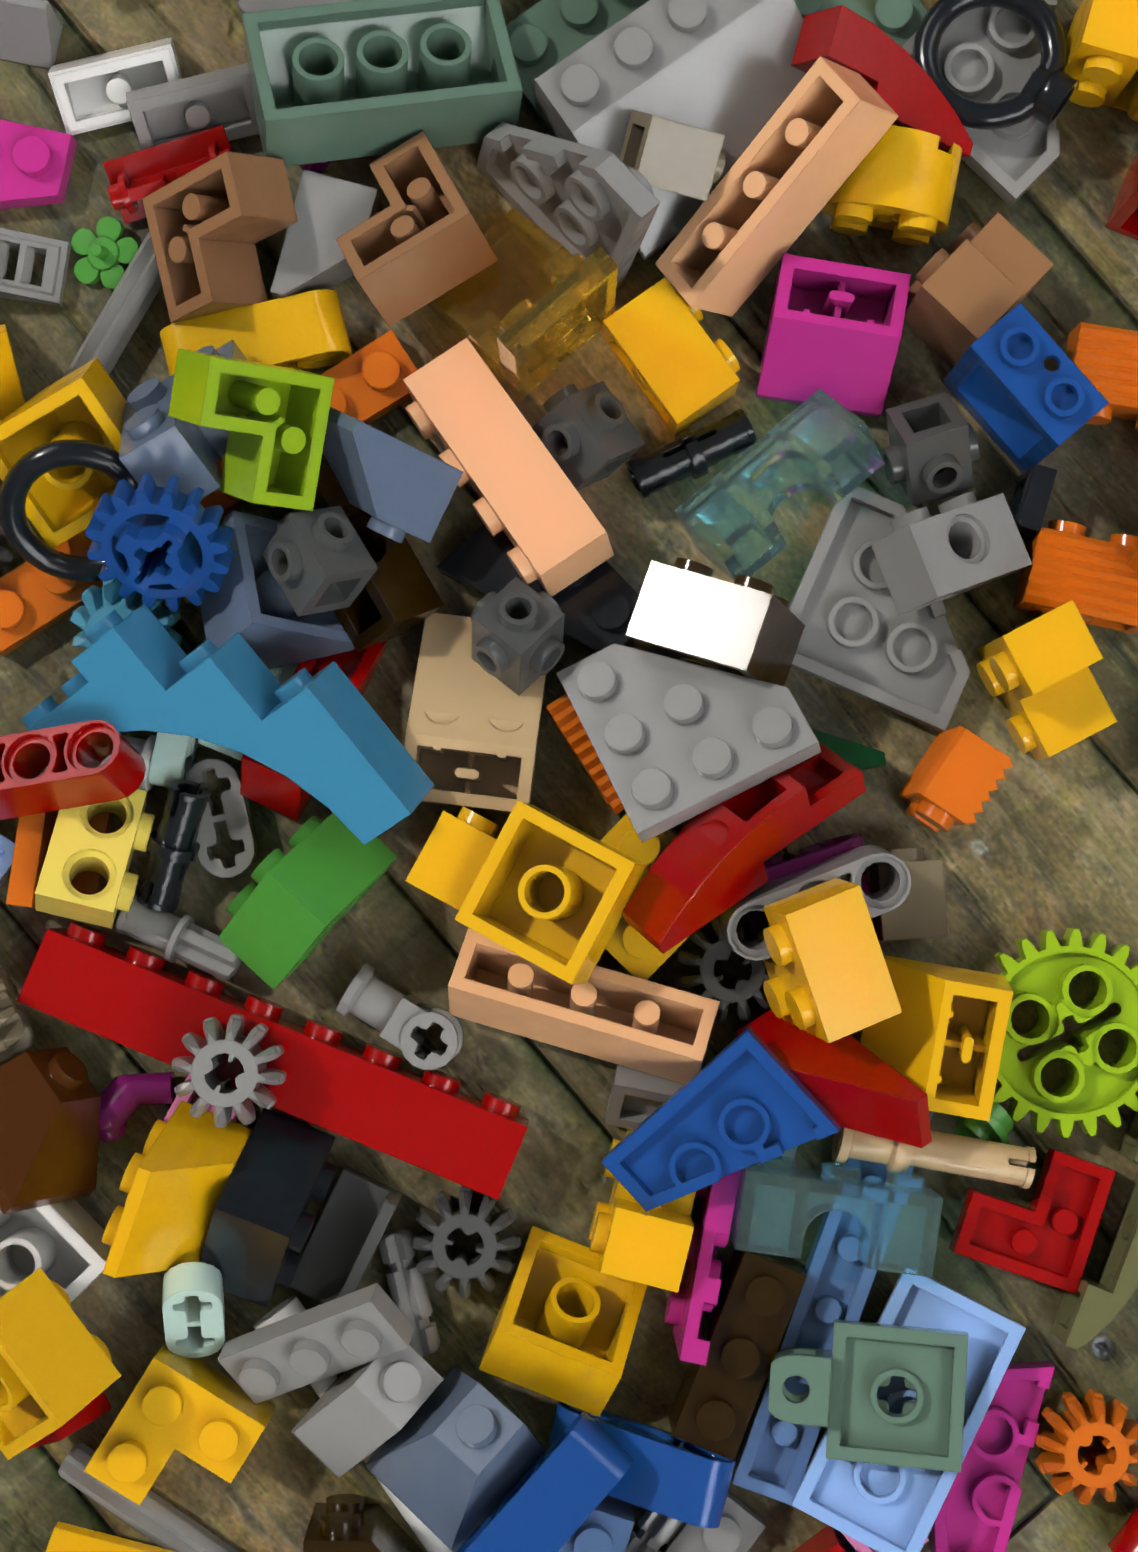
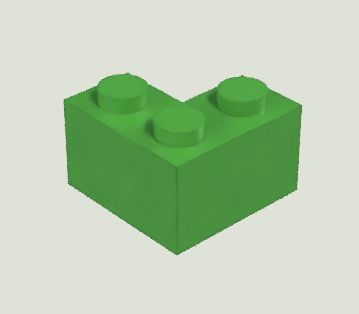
M334 813L329 815L323 822L315 815L309 818L289 840L288 843L293 849L286 855L279 848L273 850L250 876L258 884L256 885L254 882L249 883L226 908V911L233 918L219 935L218 939L273 990L286 980L314 952L336 923L376 885L398 858L378 837L364 845Z

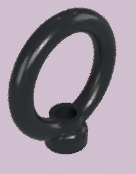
M938 0L921 21L914 39L912 58L932 78L965 127L980 130L1002 129L1021 123L1031 116L1048 127L1062 111L1078 85L1076 79L1064 72L1067 59L1064 31L1057 15L1045 0ZM980 7H1000L1020 15L1035 31L1041 48L1040 65L1031 75L1021 93L1009 100L998 103H981L961 96L945 81L938 63L939 44L947 27L960 15Z
M72 439L53 441L38 446L23 455L11 467L0 489V521L5 535L21 557L44 573L69 581H101L98 575L104 561L89 560L88 556H74L62 553L47 545L36 535L26 516L25 504L28 492L33 483L43 474L67 466H78L96 470L111 478L116 484L118 481L125 479L135 489L138 488L139 484L119 460V452L102 444Z

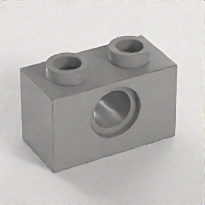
M974 491L968 492L940 504L938 508L941 514L932 517L927 507L916 509L892 520L891 525L894 532L871 544L899 616L991 584L1032 565L1004 493L978 501Z

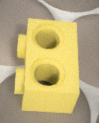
M137 789L130 796L120 800L59 810L35 891L36 911L110 929L113 928L117 910L130 912L139 875L128 872L134 850L146 852L155 821V815L145 813L147 791ZM111 812L119 816L124 825L118 831L106 834L94 830L88 822L98 813ZM94 871L101 874L108 884L102 891L89 895L78 892L72 886L71 881L81 872Z

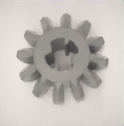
M237 1013L230 1016L226 1034L220 1021L215 1016L205 1019L203 1021V1031L206 1039L199 1034L189 1032L181 1040L185 1048L195 1057L180 1056L172 1060V1069L178 1072L191 1073V1079L180 1083L174 1088L178 1097L186 1096L195 1090L200 1098L192 1105L190 1114L194 1118H199L213 1105L215 1106L214 1124L219 1128H224L228 1125L233 1109L242 1124L247 1125L256 1119L253 1102L265 1109L272 1108L277 1099L263 1084L279 1085L286 1081L287 1073L281 1069L267 1068V1062L275 1060L284 1053L282 1045H272L264 1051L258 1045L267 1035L269 1028L265 1024L260 1023L245 1037L243 1036L245 1028L244 1015ZM223 1053L229 1054V1063L239 1059L243 1065L244 1072L235 1078L237 1087L230 1086V1078L221 1082L216 1075L215 1069L224 1063Z

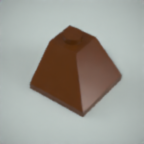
M67 1047L26 1051L0 1066V1209L4 1214L87 1197L96 1189L101 1095L89 1080L88 1072L83 1062L72 1054Z

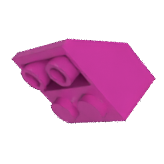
M783 253L775 276L756 397L879 418L882 414L902 336L911 274Z

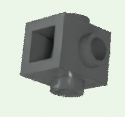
M603 381L582 390H578L575 384L568 385L559 390L543 404L547 414L532 427L577 491L608 477L646 444L627 417L622 403L610 392Z
M947 392L885 409L890 446L884 447L881 450L883 466L889 482L892 485L900 483L913 506L927 501L941 500L951 494L974 488L972 461L978 460L980 456L977 437L973 427L965 421Z
M341 506L314 509L313 511L295 509L289 512L279 521L277 525L278 530L262 552V556L272 576L279 583L298 617L350 607L378 569Z
M515 577L498 593L491 591L486 594L474 608L471 615L472 659L486 672L496 677L520 696L540 676L548 673L560 660L565 649L563 644L565 614L549 594L542 590L534 591L519 578Z

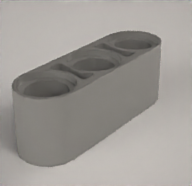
M875 845L859 846L763 884L720 914V929L733 950L743 958L754 961L769 959L771 956L765 944L764 935L752 941L741 940L737 937L738 921L746 913L755 910L765 912L764 906L833 878L855 883L861 887V877L865 869L873 863L885 862L889 867L890 873L886 886L877 893L868 894L862 890L870 917L874 918L892 911L905 901L912 884L910 871L901 859L882 847Z

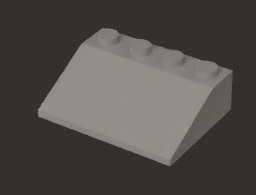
M649 0L534 79L535 107L556 137L614 153L618 158H620L632 109L725 135L722 149L725 151V166L720 178L721 181L805 76V72L791 66L804 19L794 0ZM652 187L654 196L660 201V204L638 250L643 260H646L672 242L704 201ZM715 187L710 189L709 195L715 189Z

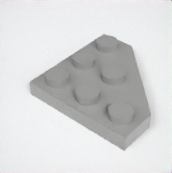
M1045 0L1054 11L1057 6V0ZM980 7L967 11L957 17L945 30L938 49L940 71L948 85L961 96L981 103H998L1019 95L1031 75L1039 67L1041 60L1040 43L1030 24L1020 15L1000 7ZM916 33L902 46L911 57L913 55ZM1033 116L1021 123L1002 129L980 130L964 126L973 142L970 156L961 159L1010 207L1054 164L1060 155L1059 130H1056V119L1048 127Z
M502 122L484 136L476 165L477 169L603 301L607 300L622 287L660 204V201L654 196L653 189L648 180L639 171L627 168L614 153Z
M845 480L788 608L805 624L791 667L936 731L943 732L949 724L971 672L962 650H958L944 615L947 612L943 602L940 601L899 616L871 544L894 532L891 521L907 513L904 505Z
M615 643L556 673L642 843L821 753L819 741L790 689L784 686Z

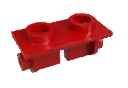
M224 125L104 161L103 166L110 182V186H107L108 194L115 211H121L125 224L146 218L142 198L224 152H233Z

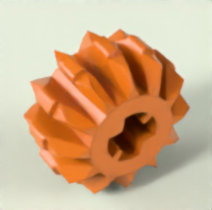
M1096 1389L1088 1390L1082 1405L1072 1392H1063L1062 1403L1065 1410L1058 1415L1053 1408H1042V1416L1052 1427L1051 1429L1038 1430L1035 1444L1045 1451L1036 1458L1035 1463L1043 1474H1052L1050 1484L1060 1495H1065L1074 1490L1075 1498L1081 1504L1089 1506L1098 1489L1107 1502H1116L1117 1492L1114 1484L1121 1479L1125 1485L1130 1487L1137 1486V1478L1128 1469V1465L1138 1464V1445L1134 1444L1138 1440V1422L1135 1419H1126L1128 1407L1119 1399L1115 1398L1105 1404L1104 1396ZM1093 1436H1095L1100 1441L1099 1446L1088 1447L1085 1457H1083L1078 1452L1079 1447L1090 1446Z

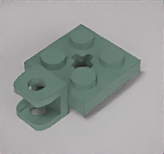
M834 1319L832 1350L790 1347L776 1352L770 1368L768 1410L771 1415L784 1422L828 1427L826 1459L961 1473L969 1335L963 1331ZM791 1376H800L808 1382L809 1388L803 1393L795 1394L787 1389L785 1381ZM892 1376L904 1377L905 1387L916 1390L915 1402H904L902 1413L889 1412L888 1401L883 1398H877L879 1386H889Z

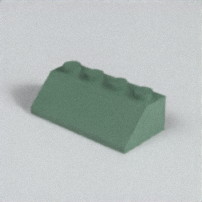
M356 0L242 13L255 113L264 156L284 159L285 167L384 155L422 131L426 134L433 148L483 142L484 136L502 122L518 126L523 89L500 0Z

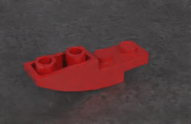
M820 743L821 753L696 815L660 854L641 880L622 911L625 921L664 954L768 882L764 861L866 792L862 771Z

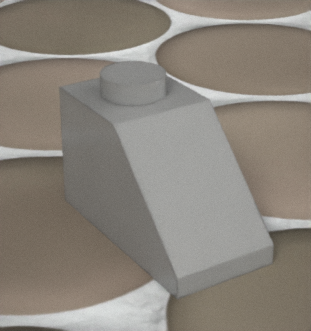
M303 170L294 203L298 222L287 228L270 290L273 299L313 290L331 289L354 276L336 239L383 210L378 189Z
M409 1345V1348L344 1371L291 1430V1433L336 1477L340 1478L398 1433L444 1378Z

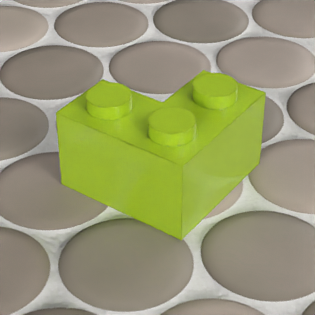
M178 349L168 416L203 427L229 430L220 492L254 504L313 511L335 378L293 368Z

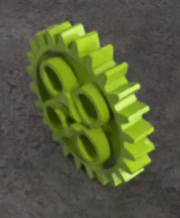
M1077 928L1066 929L1062 945L1059 944L1052 930H1040L1039 949H1036L1027 938L1019 937L1015 940L1019 958L1014 960L1012 957L1001 952L994 954L996 963L1002 971L999 975L1006 977L1013 990V997L993 1102L1002 1103L1011 1097L1012 1100L1008 1106L1007 1113L1016 1122L1021 1120L1031 1110L1030 1128L1039 1133L1044 1132L1053 1118L1056 1133L1063 1138L1070 1137L1074 1121L1078 1122L1083 1133L1089 1136H1096L1097 1117L1099 1116L1109 1125L1116 1128L1120 1127L1121 1117L1118 1107L1123 1105L1138 1112V1097L1135 1094L1138 1091V961L1128 966L1125 965L1130 947L1126 944L1118 943L1105 953L1106 934L1093 932L1084 947L1080 929ZM1085 971L1093 979L1095 985L1094 994L1086 1004L1076 1006L1069 995V984L1074 976ZM1030 1000L1037 1007L1038 1022L1029 1033L1019 1035L1012 1026V1012L1019 1003ZM1116 1003L1118 1005V1012L1109 1018L1093 1021L1075 1029L1071 1033L1074 1041L1072 1045L1058 1040L1051 1041L1043 1045L1044 1047L1036 1050L1023 1061L1018 1059L1017 1053L1021 1049L1029 1045L1042 1043L1064 1032L1063 1019L1084 1023L1100 1014L1110 1004ZM1116 1029L1123 1039V1051L1113 1062L1104 1063L1098 1051L1099 1041L1105 1033ZM1061 1058L1066 1065L1067 1078L1059 1089L1048 1092L1042 1086L1041 1071L1050 1060Z

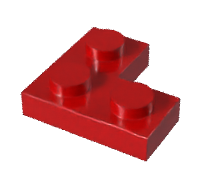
M1049 1147L1030 1207L970 1187L968 1188L949 1249L962 1256L1076 1294L1116 1171Z

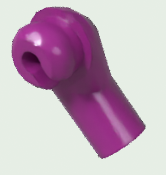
M174 1072L122 1074L115 1077L100 1094L99 1140L102 1142H115L121 1139L126 1134L125 1128L128 1124V1118L138 1106L172 1104L176 1098Z

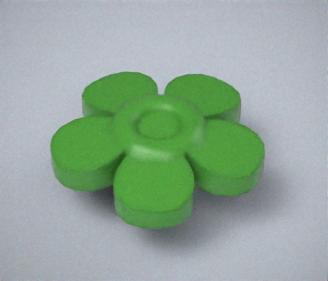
M109 216L102 217L96 225V233L90 229L81 228L73 235L71 241L72 249L76 253L85 256L74 265V274L80 282L86 285H94L101 279L104 287L110 290L116 288L126 271V268L121 263L129 265L140 247L139 242L134 238L124 237V225L118 219Z

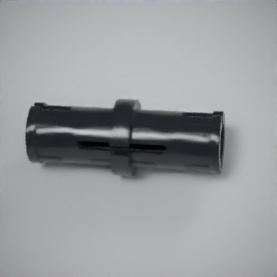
M738 409L706 427L693 432L687 428L676 433L674 441L653 452L626 462L627 471L636 491L642 499H645L662 488L689 476L698 479L708 474V467L734 454L757 446L755 441L757 440L747 415L742 409Z
M182 779L170 782L158 830H154L150 834L147 848L151 852L149 864L137 898L142 905L148 902L147 908L151 910L173 912L177 909L186 870H188L190 861L194 862L197 859L200 844L196 842L198 829L211 794L206 787L200 788L201 784Z

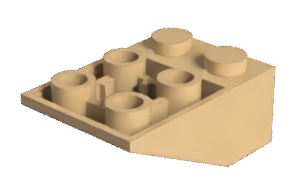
M433 613L425 618L404 748L434 783V786L421 803L454 807L464 806L470 809L511 813L517 800L531 803L546 674L540 676L518 696L496 677L486 672L472 659L471 617Z

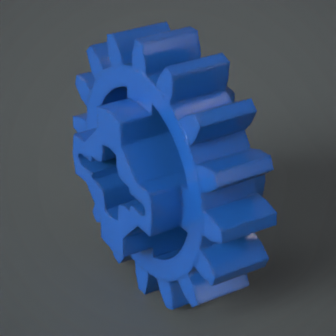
M150 473L143 474L137 489L128 481L122 479L118 481L113 495L103 493L100 497L85 534L86 537L93 540L87 552L88 559L104 561L98 577L101 581L117 578L122 583L118 596L123 599L135 591L142 594V603L148 609L153 606L156 598L165 600L170 611H178L184 596L192 604L199 606L203 603L206 591L217 593L221 588L225 574H228L235 552L229 548L234 530L232 527L218 526L224 511L221 505L205 508L200 504L204 493L202 488L197 487L188 495L179 491V479L175 476L170 477L166 487H157Z

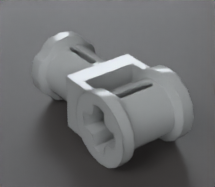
M366 963L347 988L336 1012L343 1017L351 1013L380 1031L379 1036L402 1050L404 1057L415 1067L423 1070H436L445 1066L459 1053L464 1042V1029L460 1020L456 1016L449 1015L448 1010L432 1008L413 995H405L377 978L374 975L375 968ZM437 1023L444 1028L440 1039L448 1046L446 1049L437 1047L431 1053H427L421 1048L425 1038L418 1032V1029L420 1027L427 1030Z

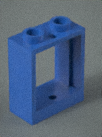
M1021 303L970 345L942 381L946 388L1022 474L1031 466L1033 467L1035 464L1040 463L1109 403ZM1046 358H1054L1057 361L1058 369L1051 372L1044 367V360Z

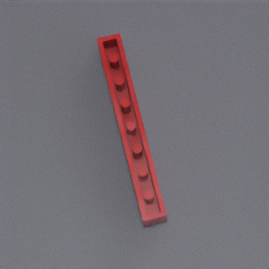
M71 921L68 929L58 927L46 930L17 1002L172 1065V1060L176 1057H195L185 1048L181 1040L189 1032L199 1034L206 1039L203 1031V1021L205 1019L215 1016L220 1021L226 1034L230 1016L236 1013L242 1014L245 1020L243 1036L247 1037L255 1026L263 1023L269 1030L267 1035L258 1044L262 1051L277 1044L283 1047L284 1053L275 1060L267 1062V1068L285 1071L287 1073L286 1081L279 1085L263 1084L277 1099L273 1106L274 1108L496 1200L499 1199L529 1123V1119L518 1115L521 1109V1105L491 1092H486L483 1100L459 1091L462 1083L461 1080L439 1070H425L423 1076L400 1067L403 1057L384 1047L367 1043L364 1051L340 1042L343 1032L326 1023L308 1018L305 1027L281 1018L284 1007L265 998L248 994L246 1002L230 997L222 993L225 983L207 974L189 970L187 977L184 978L163 969L166 962L164 957L149 950L130 945L126 954L104 945L107 934L88 925ZM223 1053L224 1063L215 1069L216 1075L221 1082L230 1078V1086L237 1087L235 1078L244 1072L243 1065L239 1059L229 1063V1054Z

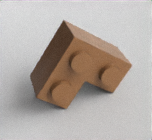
M424 131L369 164L390 206L336 239L357 282L389 327L499 261Z
M226 151L142 198L171 323L268 301L255 244L298 222L284 159Z
M999 212L983 228L973 221L948 248L952 253L951 255L942 247L915 276L917 280L909 288L908 298L912 302L905 311L904 323L951 368L956 365L970 345L1015 308L1039 284L1054 265Z

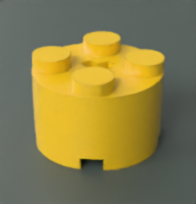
M891 125L822 208L824 213L832 217L830 229L846 235L865 236L867 235L868 226L893 230L892 240L894 242L910 246H928L930 236L944 232L948 228L963 151L962 148L953 143L947 153L938 149L941 136L922 130Z

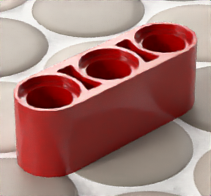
M89 720L0 736V820L126 798L135 792L144 780L146 771L144 758L112 724L104 720ZM111 755L108 761H106L103 765L99 766L102 760H104L107 756ZM44 768H46V770H45L41 775H39L40 772H41Z

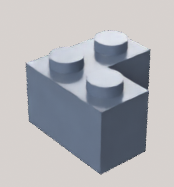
M234 340L227 342L217 349L210 345L196 351L247 360ZM174 374L163 381H160L159 378L149 379L136 387L127 397L119 460L138 484L143 474L146 473L151 474L157 487H166L170 477L175 476L179 479L180 492L188 495L192 490L200 487L204 490L202 497L204 498L221 488L222 458L225 457L229 430L203 427L169 417Z

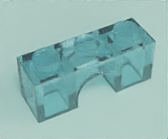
M818 389L674 511L697 549L734 582L737 574L751 577L788 546L772 519L776 508L785 499L799 492L816 491L824 494L837 504L885 463L865 422L823 390Z
M783 1155L760 1164L758 1162L741 1169L729 1236L735 1250L801 1259L804 1235L809 1224L824 1212L841 1210L853 1214L858 1220L860 1238L857 1257L866 1268L933 1278L943 1197L932 1188L925 1187V1177L903 1172L899 1174L887 1172L886 1182L860 1178L861 1168L832 1162H823L821 1172L796 1169L797 1160L795 1158Z

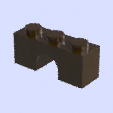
M322 453L313 510L341 506L378 567L350 607L333 610L356 651L359 652L406 634L425 620V618L443 607L444 604L406 538H404L401 544L366 527L371 515L349 503ZM274 506L281 519L289 512L295 510Z
M739 1237L721 1282L715 1317L706 1340L710 1341L706 1366L689 1363L668 1415L672 1436L734 1461L771 1368V1363L774 1360L807 1277L798 1261Z

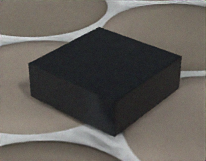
M1035 464L1018 477L1010 511L1024 541L1040 532L1057 474L1056 469Z

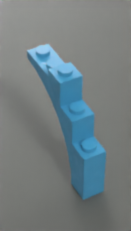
M145 604L141 605L125 619H122L117 611L113 610L85 632L84 636L92 645L71 661L79 670V673L60 687L68 698L58 705L50 695L20 719L27 727V731L89 720H104L112 724L119 732L146 730L192 736L241 752L285 775L328 807L364 845L409 816L434 786V783L335 661L314 676L306 668H303L281 685L239 632L218 648L208 638L186 655Z

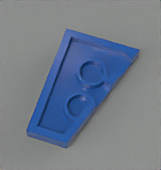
M749 1026L610 1150L601 1162L644 1210L649 1211L719 1182L721 1177L758 1162L762 1164L782 1156L784 1151L815 1138L820 1140L840 1131L841 1125Z

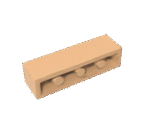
M820 56L711 192L707 202H703L656 261L655 265L690 307L732 317L782 258L783 253L787 252L899 117L898 114L859 73Z
M465 338L403 379L414 401L405 407L409 417L425 440L436 434L446 449L438 455L439 459L463 471L457 486L460 488L467 482L471 484L480 499L472 503V506L492 536H495L503 530L511 541L514 548L506 554L526 585H530L538 580L546 593L552 597L614 556L604 527L468 338Z
M470 928L467 930L448 984L449 1015L685 1084L702 1069L720 1003L717 1000L597 965L586 984L571 985Z

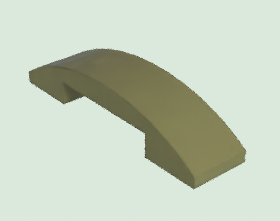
M1133 1111L1118 1153L1135 1162H1138V1112ZM1138 1172L1097 1281L1082 1275L1076 1294L1065 1291L1051 1332L1064 1345L1079 1350L1095 1338L1122 1310L1138 1287Z

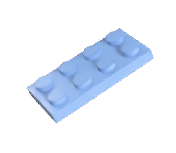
M905 1265L877 1323L968 1333L962 1446L963 1463L1026 1327ZM892 1376L889 1386H879L877 1398H883L888 1401L889 1412L902 1413L904 1402H915L916 1390L905 1387L904 1377ZM826 1428L792 1499V1506L877 1552H920L958 1472L826 1459Z

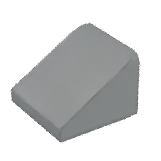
M0 0L1 60L47 69L55 65L63 25L48 0Z

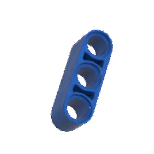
M559 1402L546 1450L567 1426L585 1411ZM604 1410L600 1417L586 1412L633 1458L632 1465L609 1492L608 1496L690 1525L703 1528L719 1527L736 1462L735 1458L734 1461L674 1437L672 1433Z
M586 1412L581 1413L532 1465L457 1552H558L625 1475L633 1463V1458Z

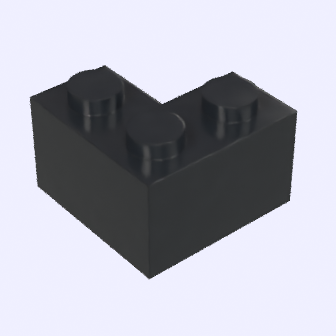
M263 1108L214 1208L200 1262L213 1265L220 1270L223 1278V1291L267 1308L277 1285L289 1289L304 1253L302 1250L316 1217L306 1212L312 1198L324 1202L338 1168L337 1165L327 1162L335 1136Z

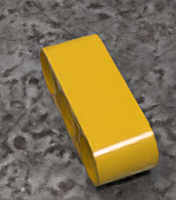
M329 289L303 292L183 320L168 325L160 331L169 377L175 373L178 349L197 351L210 345L217 349L231 340H234L248 361L307 372L336 365L352 355L339 294L335 290Z

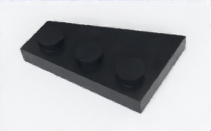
M484 524L437 565L441 574L458 583L463 582L484 594H488L491 591L498 593L515 577L523 581L506 554L514 548L511 541L503 530L492 536ZM607 561L552 596L565 614L563 638L592 653H596L614 643L631 647L635 643V641L626 636V632L639 594ZM538 580L528 585L534 591L542 590L546 592Z

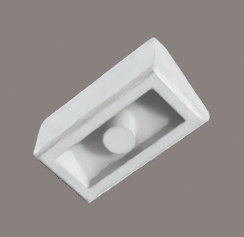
M172 37L51 66L48 72L66 133L71 135L130 122L132 118L126 103V92L183 79Z

